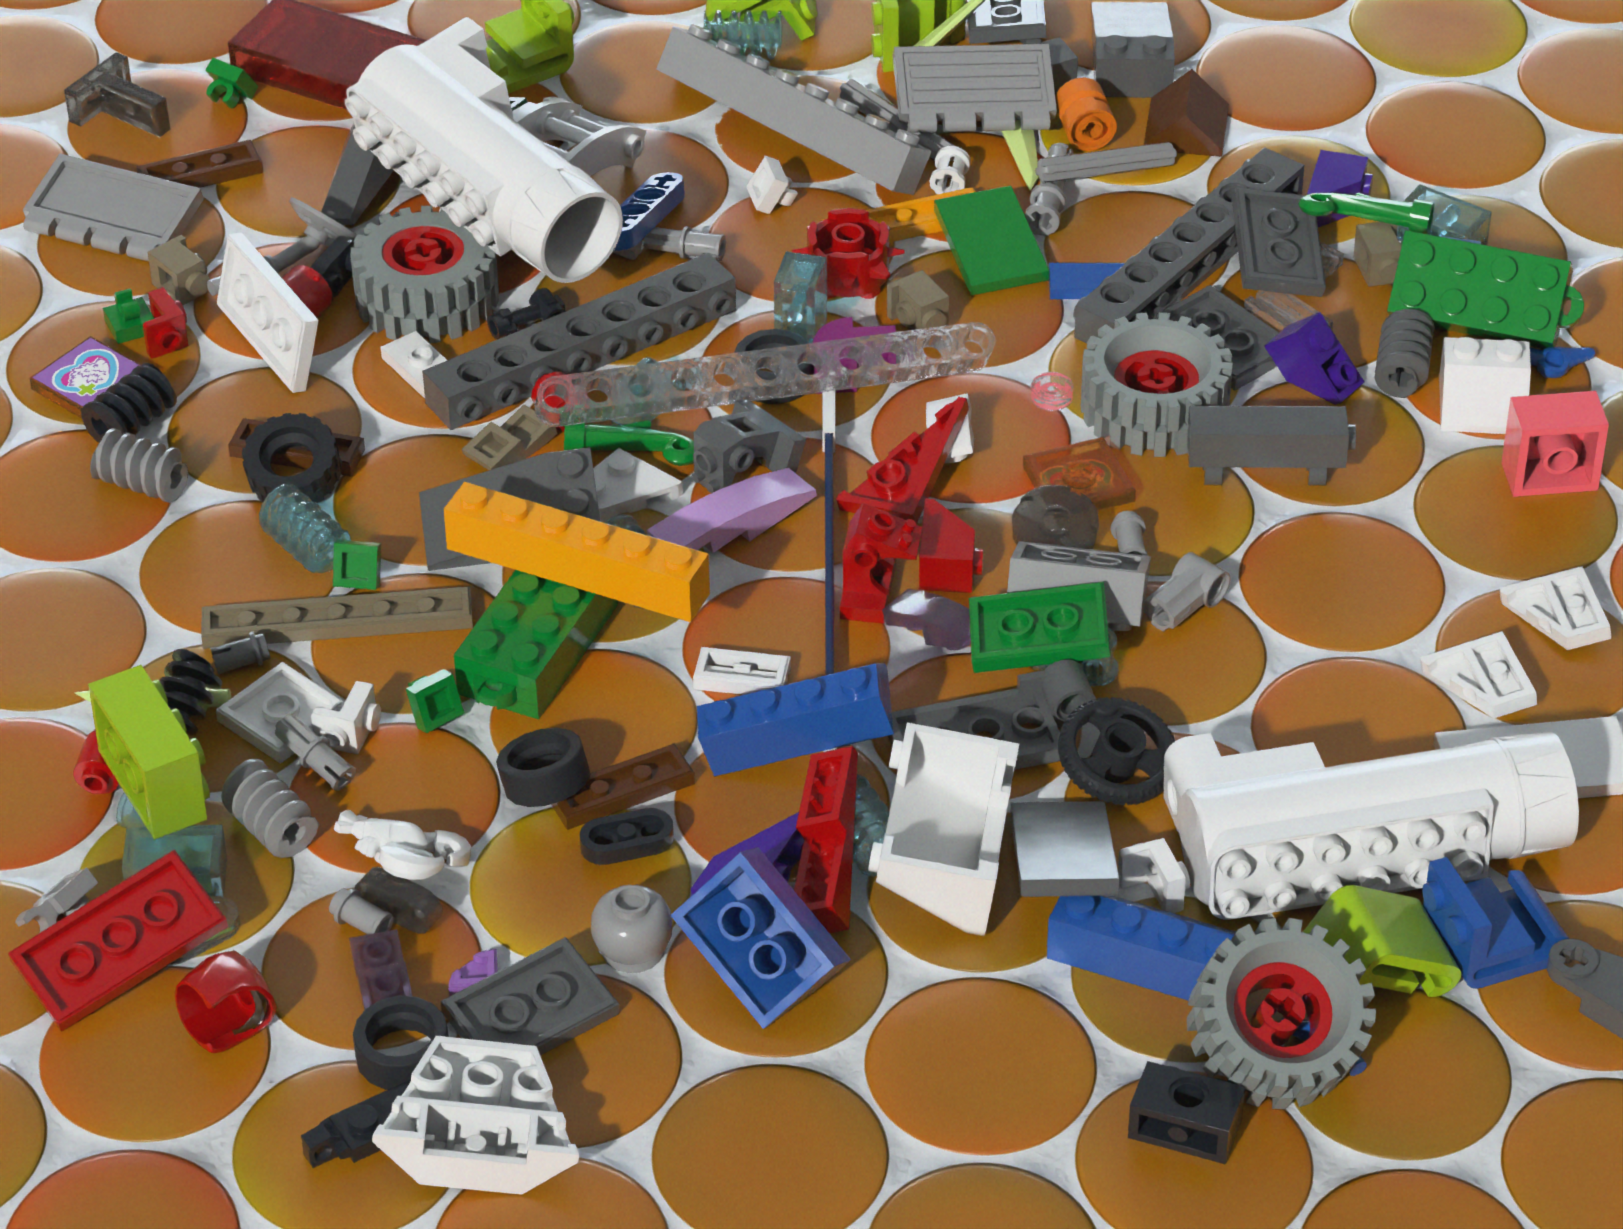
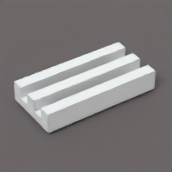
M701 647L693 676V688L695 690L745 695L787 685L788 674L791 669V656Z

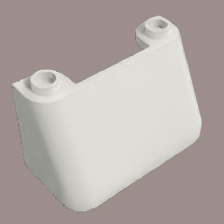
M907 722L904 740H894L889 768L898 769L883 844L873 842L868 871L877 872L876 883L965 933L985 936L997 879L998 860L1019 743Z

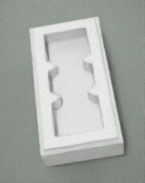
M417 331L381 346L382 359L425 398L422 371L445 362L447 359Z

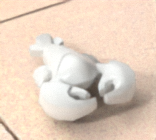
M351 810L341 812L338 821L335 822L334 830L336 832L353 834L359 839L355 849L367 857H374L382 865L383 870L396 877L408 880H424L443 869L444 859H447L446 864L450 866H468L471 845L466 838L454 832L444 830L423 832L419 826L411 822L368 818L362 815L356 816Z

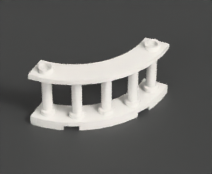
M546 97L539 104L528 102L512 111L514 121L542 142L562 140L577 143L578 145L570 152L543 142L567 162L582 169L589 176L604 168L615 165H625L632 168L635 159L640 156L644 148L646 130L632 125L602 126L580 117L579 113L582 106L562 98Z

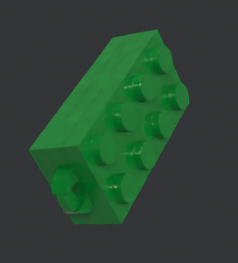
M1405 230L1387 312L1391 315L1393 312L1402 309H1416L1426 313L1432 319L1435 328L1494 340L1511 339L1527 341L1530 347L1546 349L1548 347H1556L1560 328L1572 327L1580 321L1584 313V301L1581 293L1570 286L1573 273L1571 261ZM1571 300V309L1567 315H1564L1566 301Z
M515 570L454 654L456 686L459 695L474 699L478 704L481 702L488 706H496L497 710L506 709L540 719L618 606V600Z

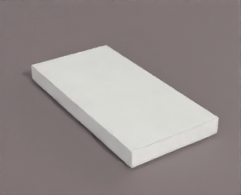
M242 233L228 234L217 305L292 393L306 391L319 320Z
M1617 716L1435 732V750L1486 741L1494 737L1553 732L1561 740L1568 754L1575 778L1578 798L1623 794V732Z

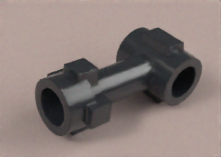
M541 288L531 295L529 299L530 306L511 312L509 308L494 311L493 315L487 318L488 327L492 336L495 339H500L517 332L518 327L540 319L544 321L566 312V305L558 295H553L547 288Z

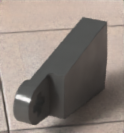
M1565 939L1555 943L1549 952L1547 964L1549 977L1558 985L1581 998L1580 1013L1623 1039V957L1595 949L1590 944L1577 939ZM1573 960L1581 963L1575 964L1573 968L1565 965V963L1570 964Z

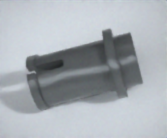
M252 631L248 633V638L217 647H210L218 675L257 663L258 667L263 666L262 661L271 659L264 634L254 635Z

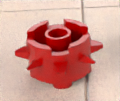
M843 208L828 211V218L817 224L813 220L807 226V247L794 249L792 254L807 257L806 277L815 286L816 294L822 298L860 296L865 299H871L881 293V286L890 277L889 257L905 254V250L889 247L890 227L884 221L879 224L877 221L869 219V212L866 210Z

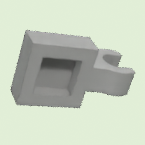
M88 868L66 875L33 904V908L20 913L15 923L19 927L34 919L39 923V933L56 923V918L59 914L63 913L66 917L86 905L89 899L85 894L98 881Z

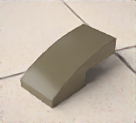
M523 405L501 427L490 422L462 448V452L487 470H492L525 460L558 433L552 421L528 406Z

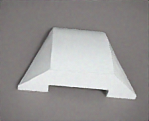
M436 1036L412 1072L411 1082L402 1096L396 1097L392 1103L391 1113L383 1125H378L372 1137V1142L420 1185L522 1195L579 1162L577 1147L575 1144H571L565 1130L566 1120L563 1112H558L552 1097L553 1087L537 1046Z

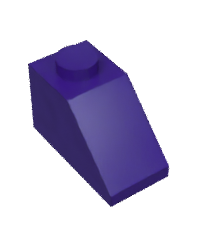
M1320 150L1307 194L1338 193L1355 195L1356 193L1370 196L1373 174L1367 173L1368 157ZM1332 212L1326 216H1316L1317 225L1321 227L1349 215Z

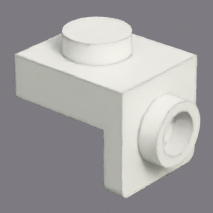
M356 681L340 712L318 707L313 710L311 714L313 732L318 737L325 736L328 738L329 746L333 750L359 754L369 732L377 729L381 716V707L375 702L374 684Z
M1164 838L1138 843L1122 848L1119 851L1118 874L1119 884L1122 888L1148 882L1162 910L1171 913L1183 911L1185 890L1190 887L1189 874L1185 864L1182 861H1176Z

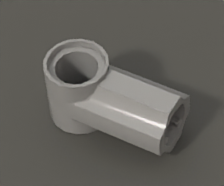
M1189 552L1178 561L1172 572L1171 579L1144 600L1143 612L1147 614L1151 624L1163 632L1168 628L1174 629L1201 605H1205L1208 608L1216 606L1227 593L1231 581L1230 574L1197 554Z

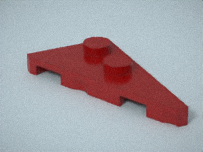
M958 396L954 402L946 404L935 414L936 422L919 435L914 431L892 449L886 459L875 463L866 471L868 478L851 493H848L846 490L839 493L836 498L839 510L856 513L862 503L904 520L912 519L917 525L924 509L925 498H929L969 411L967 398Z

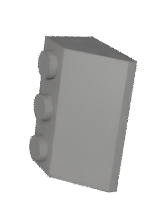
M1019 541L1010 558L1007 593L1104 582L1108 629L1129 631L1132 625L1140 626L1143 618L1151 556Z

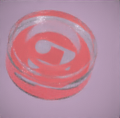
M1042 373L1036 376L1031 383V400L1041 409L1051 411L1064 409L1072 403L1073 382L1062 373Z

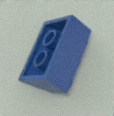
M759 847L742 851L670 915L763 1029L770 1026L817 991L851 960Z

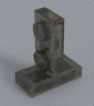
M115 52L64 89L69 122L80 127L102 111L158 137L171 130L166 98L133 84L128 57L118 52Z

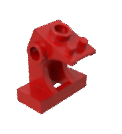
M862 503L849 522L843 548V593L840 602V619L884 624L897 558L917 560L923 527L916 525V522L912 519L904 520L886 511ZM873 576L882 577L881 584H879L873 578Z

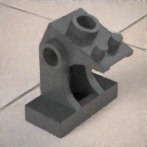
M738 400L735 402L732 414L714 417L710 421H705L693 432L694 473H692V479L694 482L707 488L710 493L730 486L736 472H743L748 469L753 459L772 472L790 468L796 473L806 438L750 400Z

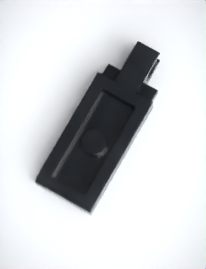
M411 1080L324 1119L315 1128L302 1134L303 1154L312 1168L337 1157L340 1159L351 1158L353 1163L381 1151L372 1142L373 1133L379 1124H384L391 1113L392 1103L397 1096H402Z

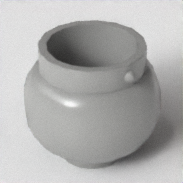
M623 885L609 890L599 899L591 915V934L599 949L598 952L602 954L609 966L621 972L640 973L653 968L660 962L672 936L671 910L663 897L648 887Z

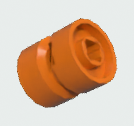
M1086 77L1075 78L1066 82L1058 90L1055 99L1057 113L1070 144L1076 149L1083 151H1092L1104 147L1113 139L1117 123L1101 85L1094 79Z

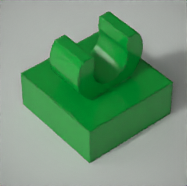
M213 57L205 70L214 80L208 86L206 95L213 102H217L220 95L226 92L222 101L231 109L237 105L240 95L252 100L259 87L243 69Z
M130 288L115 292L116 304L104 307L103 313L105 322L117 344L144 337L143 323L154 319L143 297L133 299Z
M337 540L334 542L333 586L377 590L380 587L381 543Z
M442 669L429 677L424 675L408 683L406 693L417 728L421 731L428 733L464 714L454 676L449 671Z

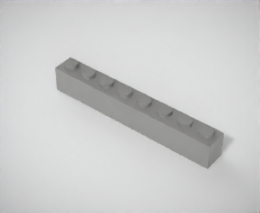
M690 24L689 29L673 26L656 70L891 191L914 195L931 154V150L918 144L920 137L902 129H898L896 133L888 129L890 122L876 115L868 113L864 117L858 114L859 106L849 101L837 98V101L834 102L828 99L829 91L810 83H807L805 87L798 83L800 78L798 75L778 68L777 72L769 69L770 62L751 53H748L746 57L739 53L741 47L730 41L719 39L716 42L710 39L712 32L694 24Z

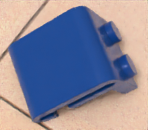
M1444 857L1429 862L1427 881L1422 888L1423 907L1461 970V976L1467 985L1473 989L1483 988L1546 969L1551 947L1561 940L1569 939V937L1524 872L1519 870L1509 871L1508 883L1513 889L1500 893L1490 877L1465 884L1449 859Z

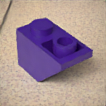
M1321 312L1288 325L1264 345L1286 381L1334 405L1344 401L1365 382Z

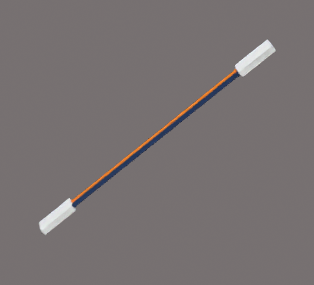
M822 383V452H825V675L834 674L833 452H835V383ZM837 748L825 750V751H823V752L830 751V750H835V749H837Z

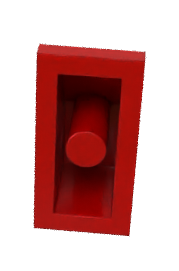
M925 498L919 555V590L972 593L973 576L982 575L983 549L975 548V530L935 499Z

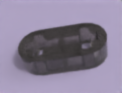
M372 867L355 885V889L361 892V898L383 911L391 913L394 918L393 923L418 934L426 933L443 914L440 901L430 890L408 879L393 876L380 867Z

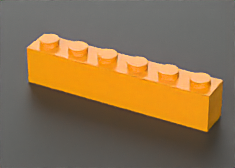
M463 482L443 509L447 549L688 622L693 620L710 595L709 553L468 482Z

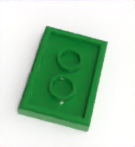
M1011 185L934 200V212L970 295L1048 281L1049 268Z
M1104 582L969 598L971 657L974 673L1049 665L1060 660L1083 661L1111 657Z

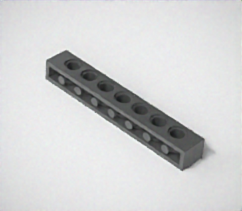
M1265 147L1254 157L1247 159L1230 177L1224 178L1206 197L1200 198L1193 208L1182 217L1176 218L1169 228L1159 236H1155L1144 249L1135 256H1131L1120 269L1111 276H1107L1095 290L1077 302L1073 312L1075 319L1074 338L1087 344L1091 336L1098 337V329L1105 324L1114 329L1115 319L1125 316L1129 322H1133L1138 313H1147L1148 319H1150L1159 312L1180 302L1238 252L1231 198L1235 187L1302 195L1305 165Z
M710 253L701 255L423 370L425 403L450 430L458 428L531 397L535 383L545 374L562 372L572 380L736 311L735 277Z

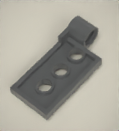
M1060 660L1052 663L1045 670L1018 675L1016 689L892 712L894 734L888 735L892 747L894 740L903 741L907 722L971 735L988 731L993 735V737L989 738L1019 743L1014 770L1060 761L1058 754L1060 731L1058 727L1063 726L1065 720L1074 709L1085 702L1093 699L1096 700V697L1082 666L1074 660ZM1025 723H1034L1039 725L1040 727L1035 729H1026L1021 727L1020 725Z

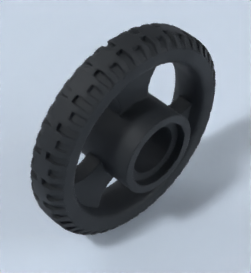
M1104 697L1085 702L1070 713L1059 735L1058 754L1065 773L1068 774L1070 779H1073V783L1079 789H1084L1086 794H1090L1093 798L1096 796L1098 800L1106 801V803L1113 802L1115 805H1125V803L1127 805L1140 804V802L1144 803L1157 797L1164 791V756L1168 747L1175 742V738L1167 724L1163 723V719L1159 718L1155 712L1152 713L1151 709L1145 708L1142 704L1140 706L1137 702H1132L1129 699L1125 701L1123 698L1111 697L1109 699ZM1089 722L1097 727L1100 735L1090 758H1080L1076 748V735L1080 728ZM1144 731L1154 741L1157 749H1145L1146 736ZM1136 768L1150 776V779L1141 783L1118 784L1130 779Z

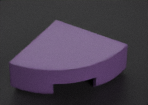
M497 949L478 952L473 955L472 961L465 964L459 970H455L449 980V997L498 972Z

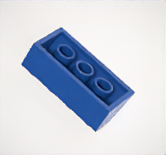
M875 663L697 706L698 739L713 775L719 776L893 735L886 664Z
M1113 895L1060 896L1048 919L1047 959L1189 1001L1190 994L1198 982V977L1218 946L1227 937L1232 940L1237 931Z

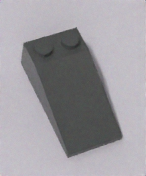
M1091 2L1094 80L1101 85L1106 97L1151 98L1173 83L1175 64L1174 41L1167 2Z
M590 447L544 453L419 492L428 571L491 563L447 549L443 509L463 482L600 521Z

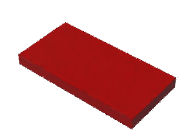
M174 849L8 952L12 964L62 1032L228 927L225 916Z

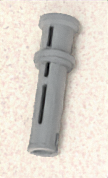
M1064 143L1053 144L1049 148L1047 158L1066 155L1069 146ZM1068 150L1067 155H1072L1073 150ZM1066 180L1040 181V184L1033 188L1029 199L1030 206L1026 209L1025 217L1034 234L1049 235L1058 229L1060 223L1059 213L1064 209L1066 202L1065 193L1063 192Z

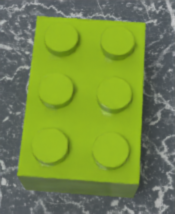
M138 665L89 683L99 753L153 839H158L207 820L205 800L210 798V791L200 769V766L206 763L203 749L197 738L189 739L179 710L177 708L171 710L167 705V697L158 679L152 681L143 666Z

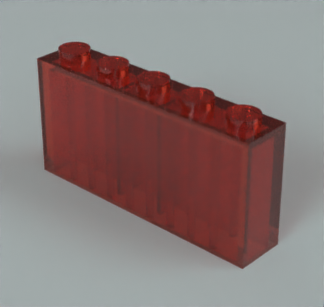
M272 0L228 41L230 64L243 69L253 81L347 110L345 105L347 88L359 81L366 67L377 56L396 46H419L427 40L297 0Z

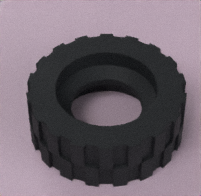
M284 413L279 417L273 416L267 419V422L264 424H259L254 428L255 431L252 435L247 437L245 441L246 446L242 449L243 467L252 492L256 493L257 498L261 502L268 503L270 507L276 509L278 507L285 508V510L310 507L309 505L324 500V496L331 493L335 489V483L340 480L342 461L335 437L332 435L328 425L322 424L321 419L315 416L312 418L305 413ZM306 447L313 454L311 467L300 474L279 476L271 468L273 456L286 448Z

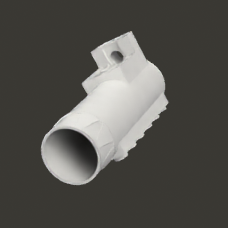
M465 17L419 46L400 45L390 48L377 56L366 67L359 81L347 88L346 91L347 99H345V105L353 117L355 125L353 136L363 150L369 149L378 157L386 169L392 168L397 172L408 187L418 189L425 195L427 201L433 207L439 206L445 211L456 226H463L471 232L481 246L487 245L500 257L513 250L519 257L554 281L561 283L579 281L595 272L609 258L616 247L622 230L623 216L619 203L586 172L567 162L514 121L506 82L490 69L486 51L487 43L482 27L470 18Z
M1553 732L1494 737L1486 741L1330 767L1324 766L1314 742L1221 757L1211 733L1178 739L1168 747L1164 756V800L1181 838L1183 857L1192 889L1196 897L1209 906L1211 913L1215 917L1224 920L1323 905L1336 890L1347 885H1357L1391 893L1421 889L1427 881L1429 862L1444 857L1449 859L1463 881L1483 879L1488 877L1489 860L1501 858L1514 859L1569 847L1574 843L1578 832L1579 806L1575 778L1564 745Z

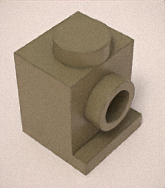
M1384 222L1356 225L1353 258L1368 287L1394 282L1403 242L1397 239L1398 225Z
M179 235L147 252L152 284L158 289L164 287L174 301L179 300L182 305H185L208 293L207 281L210 278L206 275L207 266L198 253H193L187 248L185 237Z
M921 270L887 283V316L891 320L898 318L904 327H908L921 340L948 329L949 296Z

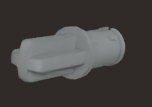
M685 226L682 231L654 227L644 237V246L647 249L679 253L682 259H686L687 256L699 257L710 253L716 260L721 261L726 250V236L724 234L692 231L691 227Z
M287 714L275 725V735L300 757L299 762L303 767H311L335 791L343 789L351 782L344 775L347 774L350 778H353L356 768L346 762L329 746L328 738L325 736L318 737L293 714Z

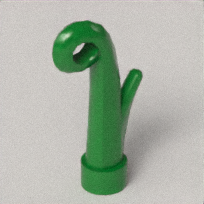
M1311 193L1302 197L1298 202L1300 210L1307 215L1326 216L1333 212L1408 227L1409 231L1429 234L1435 208L1434 202L1415 199L1412 203L1375 198L1361 193H1356L1355 195Z
M565 418L564 450L590 447L591 450L616 451L618 448L624 451H662L664 458L673 465L687 466L694 463V441L691 438L678 433L651 429L652 423L649 420L624 425H601L585 423V419Z

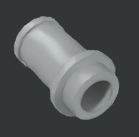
M1123 511L1117 514L1110 528L1112 536L1117 539L1119 553L1148 556L1143 540L1146 527L1142 517L1133 511Z
M346 888L340 889L332 898L329 906V912L334 915V921L340 925L348 923L371 936L375 941L382 940L388 934L393 924L394 918L391 913L385 912L361 898V892L355 888L350 890Z

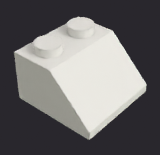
M1444 337L1439 373L1441 431L1506 433L1510 397L1529 396L1531 374L1529 342L1511 339L1488 340L1469 337Z

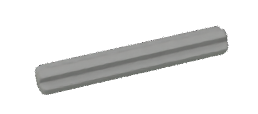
M849 79L846 84L842 83L840 86L841 99L859 106V111L866 116L869 113L890 122L888 129L896 133L898 129L908 131L907 122H899L897 107L854 79ZM935 132L913 133L920 137L919 145L931 150L929 157L934 161L937 152L941 148L954 146Z
M1165 142L1041 158L1037 163L1035 173L1039 175L1040 181L1052 182L1166 167L1174 164L1177 151L1171 143Z

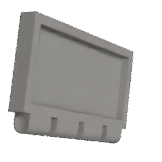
M1049 44L894 47L892 56L899 122H907L908 132L910 133L937 132L938 121H942L944 132L976 131V121H981L982 131L1015 130V120H1020L1021 130H1049L1050 119H1055L1057 107Z
M59 154L23 208L25 215L23 227L27 231L50 237L55 233L58 239L85 246L91 241L93 248L123 255L126 251L128 257L149 262L147 252L182 235L204 199L201 188Z

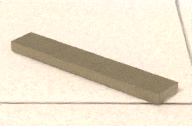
M469 586L202 607L201 621L203 649L221 646L248 638V633L252 631L254 635L263 633L266 643L272 644L473 628L471 591Z

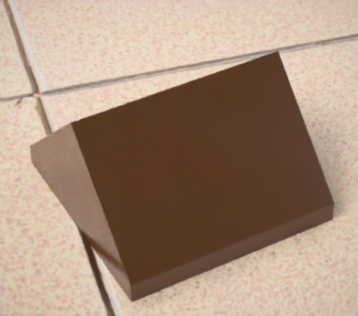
M1191 69L1151 97L1144 145L1169 142L1176 149L1177 153L1222 157L1229 104Z

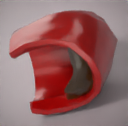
M235 950L207 957L177 984L175 990L176 1008L186 1031L201 1047L211 1053L224 1052L258 1034L272 1022L277 1009L273 995L260 971L250 959Z

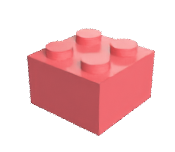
M1596 391L1510 397L1501 463L1513 497L1598 490L1609 423Z

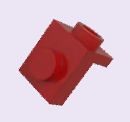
M164 287L148 292L151 313L154 319L143 323L147 354L151 359L188 347L187 316L182 303L179 300L174 301Z

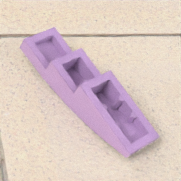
M790 468L757 475L719 489L681 508L647 529L648 536L695 550L705 546L714 553L739 535H742L750 542L816 497V489Z

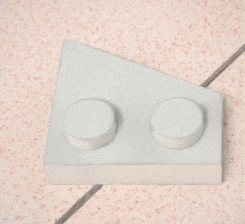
M620 448L593 468L600 522L615 518L621 513H632L647 508L646 500L667 493L669 498L674 500L683 495L682 481Z
M1583 566L1499 587L1502 605L1566 650L1611 639L1610 624Z
M1503 631L1420 657L1421 670L1425 676L1492 718L1501 717L1537 705L1536 691Z

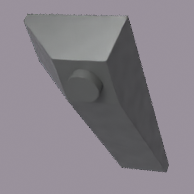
M354 123L344 142L321 210L323 214L342 225H354L394 171L392 168L386 169L376 155L369 149L363 150L357 144L353 136Z

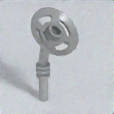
M291 197L289 203L308 225L304 231L307 236L274 257L267 255L263 258L278 274L318 249L321 243L325 245L329 238L336 239L343 235L355 239L357 234L315 208ZM221 276L207 281V288L212 296L218 295Z

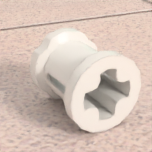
M946 146L937 152L935 157V167L937 169L932 172L929 180L931 189L937 195L965 188L964 175L968 172L971 164L970 157L966 151L957 146ZM954 157L953 166L951 167L949 166L950 158ZM948 177L952 178L950 186L946 187Z

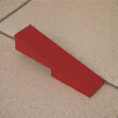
M853 746L811 754L796 824L797 830L804 838L794 891L829 933L849 930L858 762V753Z

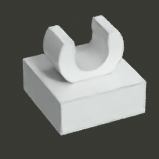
M768 156L764 157L746 186L756 210L767 214L771 213L777 202L784 206H791L798 195L797 191L789 189L793 181L785 175L779 160Z

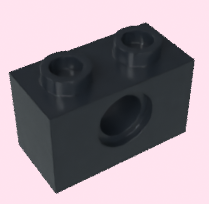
M1147 1061L1130 1103L1128 1138L1226 1164L1242 1122L1245 1087L1222 1079H1214L1184 1071L1177 1067Z

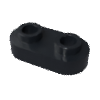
M343 235L337 237L310 267L320 273L327 281L332 291V298L338 296L342 287L353 276L350 253L351 247H354V239Z
M645 808L596 818L587 822L580 830L581 854L589 862L598 865H608L657 855L669 849L674 841L672 818L665 811L656 808Z

